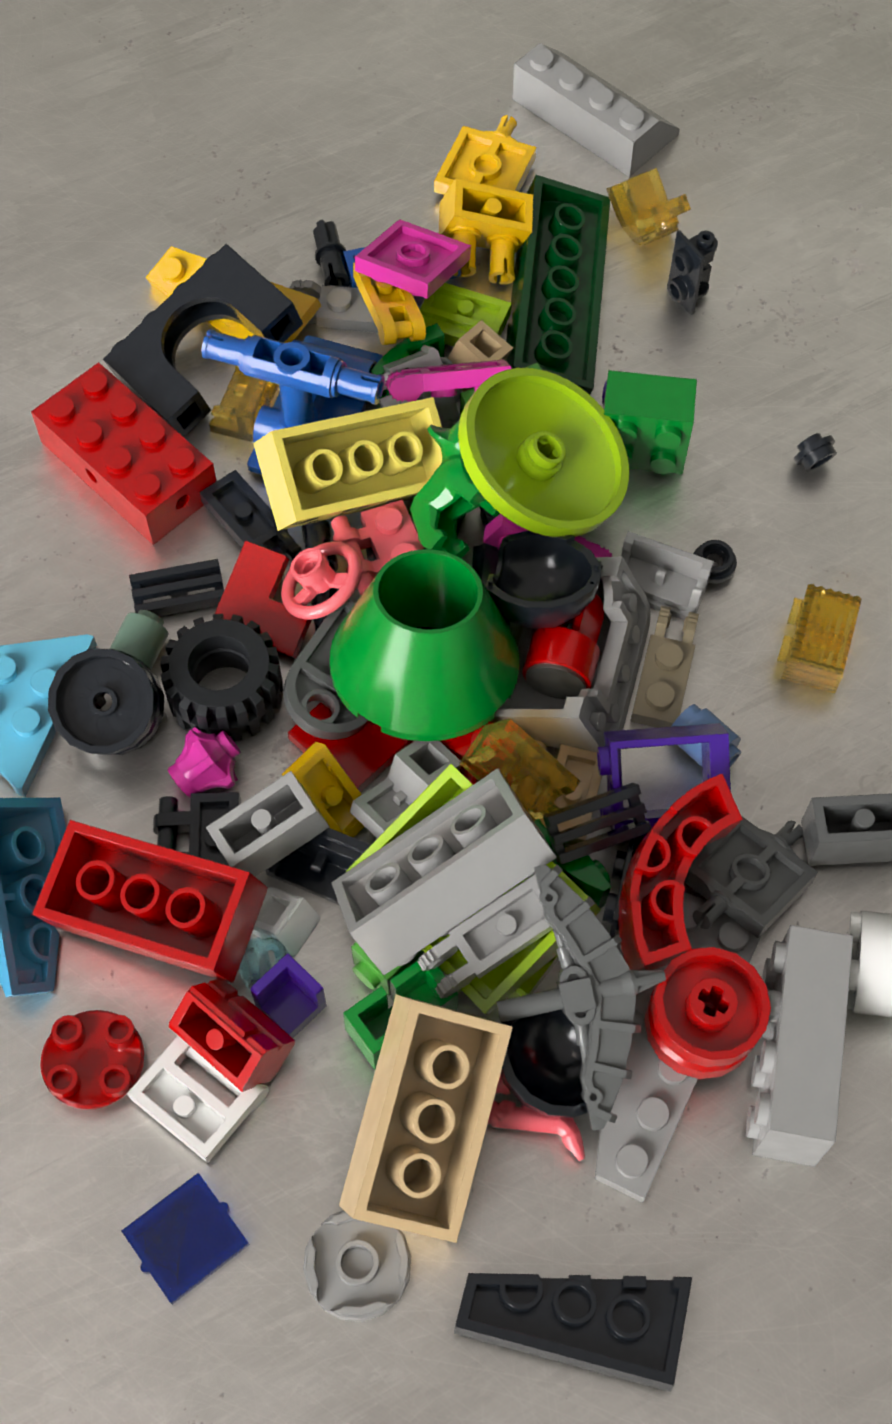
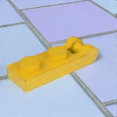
M353 263V278L378 329L381 345L396 344L397 339L409 338L410 341L425 340L426 327L424 318L412 294L393 285L377 282L372 277L356 272L355 263Z

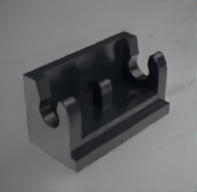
M328 828L266 869V875L339 904L331 882L346 873V870L371 845Z

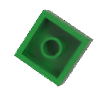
M608 370L603 406L604 415L609 416L618 429L626 449L629 469L654 471L658 474H683L694 424L697 379Z

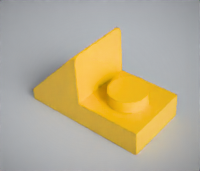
M315 742L281 774L284 776L292 771L330 826L329 828L354 838L365 827L350 813L353 800L362 794L325 744Z

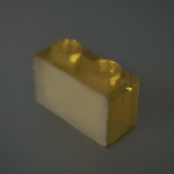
M808 584L803 599L794 597L787 624L794 625L795 628L792 637L783 636L777 657V662L785 664L781 679L836 693L843 677L862 601L859 596L853 597L850 593L843 594L841 591L834 592L831 588L825 589L823 586L816 587L814 584Z

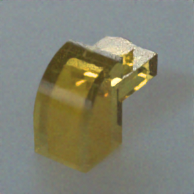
M657 168L606 188L621 227L631 240L638 245H647L678 231L677 224H679L677 216L691 210L686 194L670 199L667 198Z

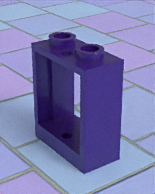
M720 723L605 731V746L597 747L599 776L607 775V792L623 786L621 749L701 743L703 782L723 774L731 792L729 733ZM623 801L601 808L600 816L623 809ZM668 809L646 810L645 818L646 821L650 822L651 828ZM633 818L614 824L610 828L614 830L634 822Z

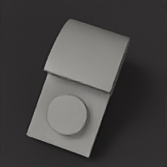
M414 741L395 754L386 779L353 800L350 813L378 839L450 764L460 772L463 762L440 741Z

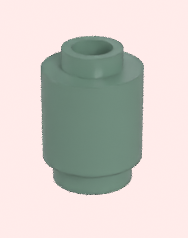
M139 610L138 613H128L110 649L144 662L151 670L169 633L163 626L164 621L162 618L150 611Z

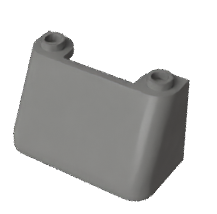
M596 557L598 561H601V579L596 594L603 603L604 619L597 641L600 656L591 689H581L578 697H566V699L553 698L533 689L523 677L522 670L532 636L538 629H530L523 626L518 643L520 667L517 685L511 699L508 698L495 712V717L491 720L492 723L517 739L526 741L538 740L546 746L558 749L563 744L596 753L597 747L605 746V731L623 730L650 626L649 601L623 557ZM573 623L568 624L567 628L572 629Z

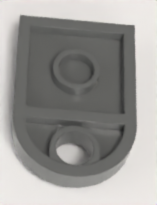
M348 600L338 610L327 615L292 664L284 683V703L292 720L305 732L322 739L338 740L348 738L361 731L369 722L362 715L357 718L343 704L333 686L330 674V648L332 640L341 622L355 605L351 600ZM312 701L324 702L331 710V717L325 720L314 718L308 712L307 704Z

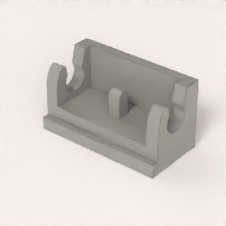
M628 531L623 543L621 557H623L647 596L650 608L660 611L661 605L671 607L670 612L672 616L685 620L689 612L697 613L708 587L714 561Z

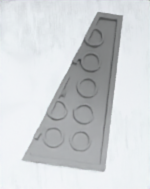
M684 891V923L692 949L716 947L734 952L750 963L761 936L757 938L726 914H722L709 929L700 928L703 920L697 925L692 915L706 901ZM620 943L619 951H620V953H621L622 956H623V952H622V948H621V943ZM668 965L662 966L654 970H665V968ZM655 986L636 995L634 1023L641 1024V1033L632 1034V1042L626 1064V1069L633 1072L631 1079L623 1078L611 1110L612 1113L617 1115L615 1123L607 1121L605 1127L600 1129L595 1171L596 1180L642 1203L698 1080L697 1078L677 1073L661 1061L647 1039L644 1016L649 997Z

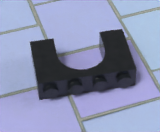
M227 243L215 254L210 255L205 260L203 266L188 280L179 284L174 289L172 295L156 310L148 313L142 320V323L125 339L117 342L111 352L103 358L118 380L183 437L212 411L200 392L175 367L178 346L189 331L209 320L229 319L240 323L253 335L284 343L303 325L293 302Z

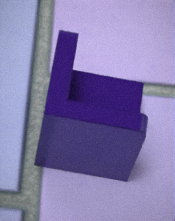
M288 953L250 989L255 1006L292 1038L303 1030L327 1006L323 987Z

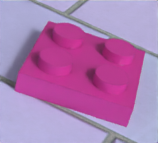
M399 219L355 256V271L372 277L377 282L387 283L406 290L414 296L428 299L470 260L471 245Z

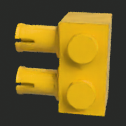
M455 178L440 201L439 234L471 245L470 260L461 268V277H470L476 274V247L490 249L489 281L496 284L497 275H500L499 285L512 283L515 280V253L532 233L533 195Z

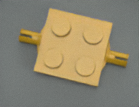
M504 115L496 131H480L463 126L434 180V192L445 195L455 178L519 192L536 159L537 147L518 142L511 137L513 130L517 126V121L512 116L508 120V115Z

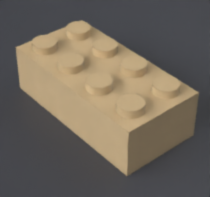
M396 994L339 1206L349 1216L356 1220L457 1243L512 1026Z

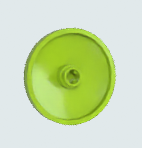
M507 369L485 380L464 406L459 422L458 438L465 468L482 496L492 507L511 522L544 536L559 537L573 535L576 537L598 528L621 505L629 482V463L623 440L611 418L604 415V409L600 404L576 384L557 374L540 369Z

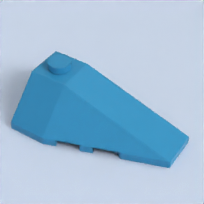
M61 797L0 798V983L6 998L54 991L60 934L54 926L37 918L32 913L66 831Z

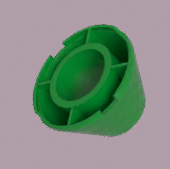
M432 549L409 551L388 561L341 622L330 648V674L333 686L348 710L357 718L362 715L369 721L381 726L382 733L413 741L452 739L473 732L494 719L495 712L508 698L511 699L517 685L520 667L519 651L515 638L476 571L463 559L448 552ZM416 627H431L436 629L425 630L417 629Z

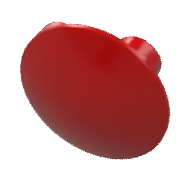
M91 1010L73 1016H62L53 1024L51 1034L42 1050L40 1062L42 1078L51 1094L62 1103L78 1109L102 1108L123 1098L137 1083L144 1066V1046L132 1021L125 1015H118L104 1010Z

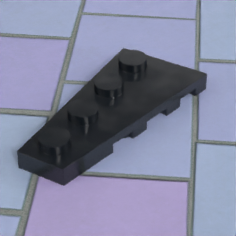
M468 1273L454 1333L671 1392L675 1383L692 1277H673L672 1280H646V1276H623L622 1279H591V1275H569L568 1278H540L539 1274Z

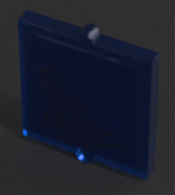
M199 1173L121 1230L142 1261L140 1265L141 1271L144 1274L150 1273L172 1305L250 1245L229 1216V1205L226 1202H219Z

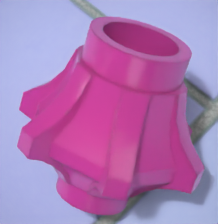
M194 727L186 734L182 753L167 770L177 786L189 798H191V793H202L211 788L222 787L230 789L238 781L234 771L235 757L241 751L225 731L216 736L215 734L203 733Z

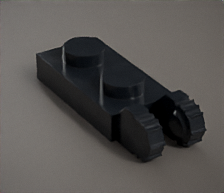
M236 470L199 492L201 502L241 548L245 541L269 550L278 544L283 554L290 559L291 563L302 551L301 547L288 533V529L277 530L271 508Z

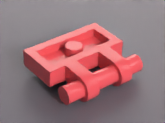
M403 499L360 512L363 528L356 529L351 527L346 516H338L331 521V526L335 533L332 540L351 545L358 551L362 559V576L357 587L360 596L388 561L400 554L424 549L418 540V533ZM372 547L377 560L371 562L365 560L361 550Z

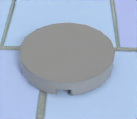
M343 1210L329 1216L321 1223V1226L315 1231L314 1235L311 1236L305 1248L303 1270L310 1294L323 1310L341 1320L364 1322L384 1315L400 1301L410 1281L411 1254L405 1235L401 1230L353 1219Z

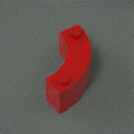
M723 774L705 780L676 800L646 834L629 863L619 900L618 922L619 935L622 939L623 957L630 970H654L668 965L672 959L692 949L686 932L683 912L684 882L693 860L704 847L727 836L743 820Z

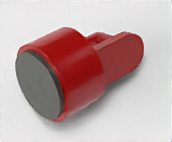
M597 594L578 617L555 628H541L534 632L522 674L528 684L536 691L553 698L566 699V697H578L581 689H591L600 656L597 641L604 619L603 603ZM573 623L572 629L567 628L568 624Z

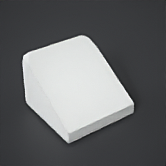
M270 887L264 898L252 933L281 951L295 956L318 924L320 917L305 898Z

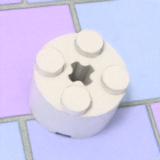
M870 911L851 912L849 932L846 934L853 936L847 1009L852 1010L853 1013L892 1017V914Z

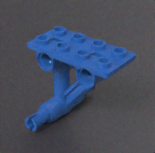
M209 329L206 332L207 337L204 336L201 350L203 358L239 366V370L246 376L279 384L280 392L273 407L263 405L258 412L253 430L254 442L274 430L363 412L367 402L377 405L379 397L383 393L385 377L379 374H371L373 367L383 357V355L310 335L306 336L303 342L294 339L292 342L282 343L256 335L241 339ZM254 448L247 462L248 470L262 475Z

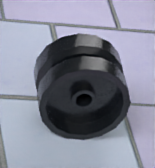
M89 649L72 656L57 670L48 691V712L55 730L69 745L91 754L124 755L141 748L156 734L164 716V693L158 677L144 662L114 649ZM107 693L112 698V705L108 710L102 711L101 707L106 704L104 695Z

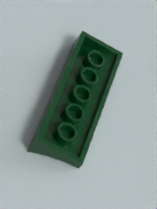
M535 175L527 191V194L533 195L532 233L516 253L515 280L513 281L511 294L512 307L506 342L513 349L505 361L511 365V369L525 368L538 363L542 370L557 374L571 381L590 395L594 389L611 197Z

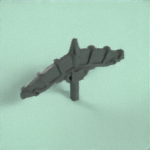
M557 864L552 869L547 865L536 866L534 871L539 890L538 900L542 904L545 920L553 929L558 946L556 951L562 968L558 974L557 988L497 1001V1010L500 1022L502 1023L562 1009L566 1017L574 1024L577 1045L580 1046L582 1058L580 1071L583 1089L582 1098L586 1102L591 1129L595 1131L603 1129L607 1121L615 1123L617 1115L612 1113L611 1110L623 1078L631 1079L633 1071L626 1069L632 1034L641 1033V1024L634 1023L636 995L665 981L666 976L664 970H630L616 946L622 942L619 934L611 937L590 910V907L595 904L591 897L583 901L558 876L563 869Z

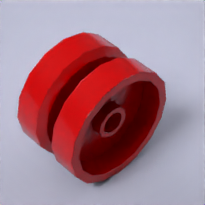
M716 947L691 949L672 959L664 970L666 980L655 985L649 997L644 1016L647 1039L658 1058L677 1073L697 1079L722 1077L740 1067L767 1030L771 1011L768 990L755 967L738 954Z

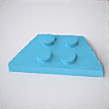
M86 634L0 646V774L21 796L26 797L56 733L48 712V691L57 670L72 656L89 649H96L97 643L92 635Z

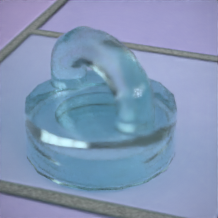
M257 937L249 940L239 967L242 981L247 988L251 989L271 969L268 951L272 950L274 952V965L287 954L285 946L278 939H261Z

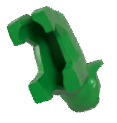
M459 420L451 428H441L435 425H430L427 428L430 435L441 448L442 463L414 497L408 512L413 518L414 525L418 531V540L426 549L448 552L462 559L470 548L463 540L457 538L456 519L479 506L483 507L493 517H497L500 513L482 496L465 468L459 447Z

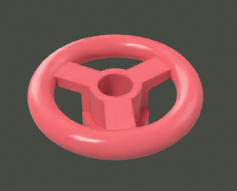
M338 541L322 543L301 551L293 559L282 584L281 597L286 610L296 618L313 620L325 617L342 607L354 594L361 580L363 567L358 551L351 545ZM327 556H343L348 561V573H336L329 566ZM299 582L303 589L295 596L296 585ZM330 588H339L326 601L306 606L317 594L324 593Z

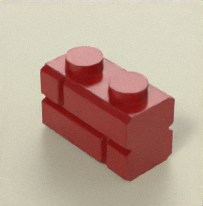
M220 979L193 985L186 992L169 1022L171 1030L241 1092L252 1089L257 1084H265L272 1081L295 1045V1040L245 996H239L238 990L231 984Z

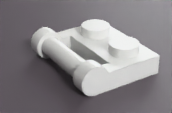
M177 1036L127 1094L133 1102L204 1161L209 1163L246 1117L260 1106L266 1098L269 1088L262 1083L257 1084L252 1089L241 1092L182 1038ZM191 1058L234 1093L237 1098L229 1107L226 1106L179 1067L183 1060Z

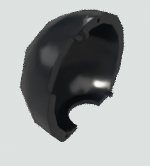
M528 530L508 535L502 539L498 550L495 575L489 574L485 586L498 610L508 621L530 629L555 628L578 617L595 598L601 579V561L597 560L591 550L575 541V536L573 535L550 537Z
M562 1009L502 1022L513 1028L501 1070V1077L504 1085L522 1105L547 1117L575 1118L588 1113L586 1102L582 1098L583 1089L580 1080L582 1058L580 1046L577 1045L574 1024L566 1017Z

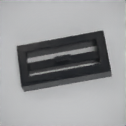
M218 559L129 575L135 613H138L139 610H147L161 617L218 606L224 592ZM215 588L213 591L188 595V592ZM165 596L171 597L170 599L144 603V600Z
M630 783L542 815L553 852L556 856V862L562 865L648 833L651 829V824L645 818L647 811L645 804L640 801L639 795L641 790L639 784ZM623 800H628L629 806L559 832L557 824ZM633 818L634 822L564 848L563 843Z

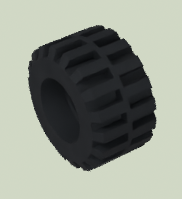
M213 614V620L204 622L203 617L193 620L194 627L188 629L186 626L180 628L177 631L178 641L169 640L165 646L167 655L162 656L160 662L162 670L160 675L172 715L177 717L179 725L185 731L196 727L203 733L215 734L216 736L225 731L234 742L241 741V734L249 731L251 736L260 732L259 723L269 724L274 718L273 709L280 708L282 702L281 692H283L279 657L276 647H273V641L267 632L261 634L260 625L252 620L245 625L243 617L234 614L230 620H224L223 614ZM219 668H237L247 673L238 684L228 689L211 690L199 685L204 676Z

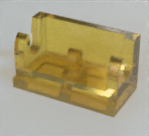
M235 366V371L220 405L214 406L211 415L215 417L209 423L210 432L254 443L253 430L258 412L263 405H271L279 384L246 376L239 370V366Z
M512 719L485 725L459 762L461 766L479 781L498 768L533 821L543 819L542 815L560 809L554 804L555 800L561 795L566 796L573 793L581 782Z

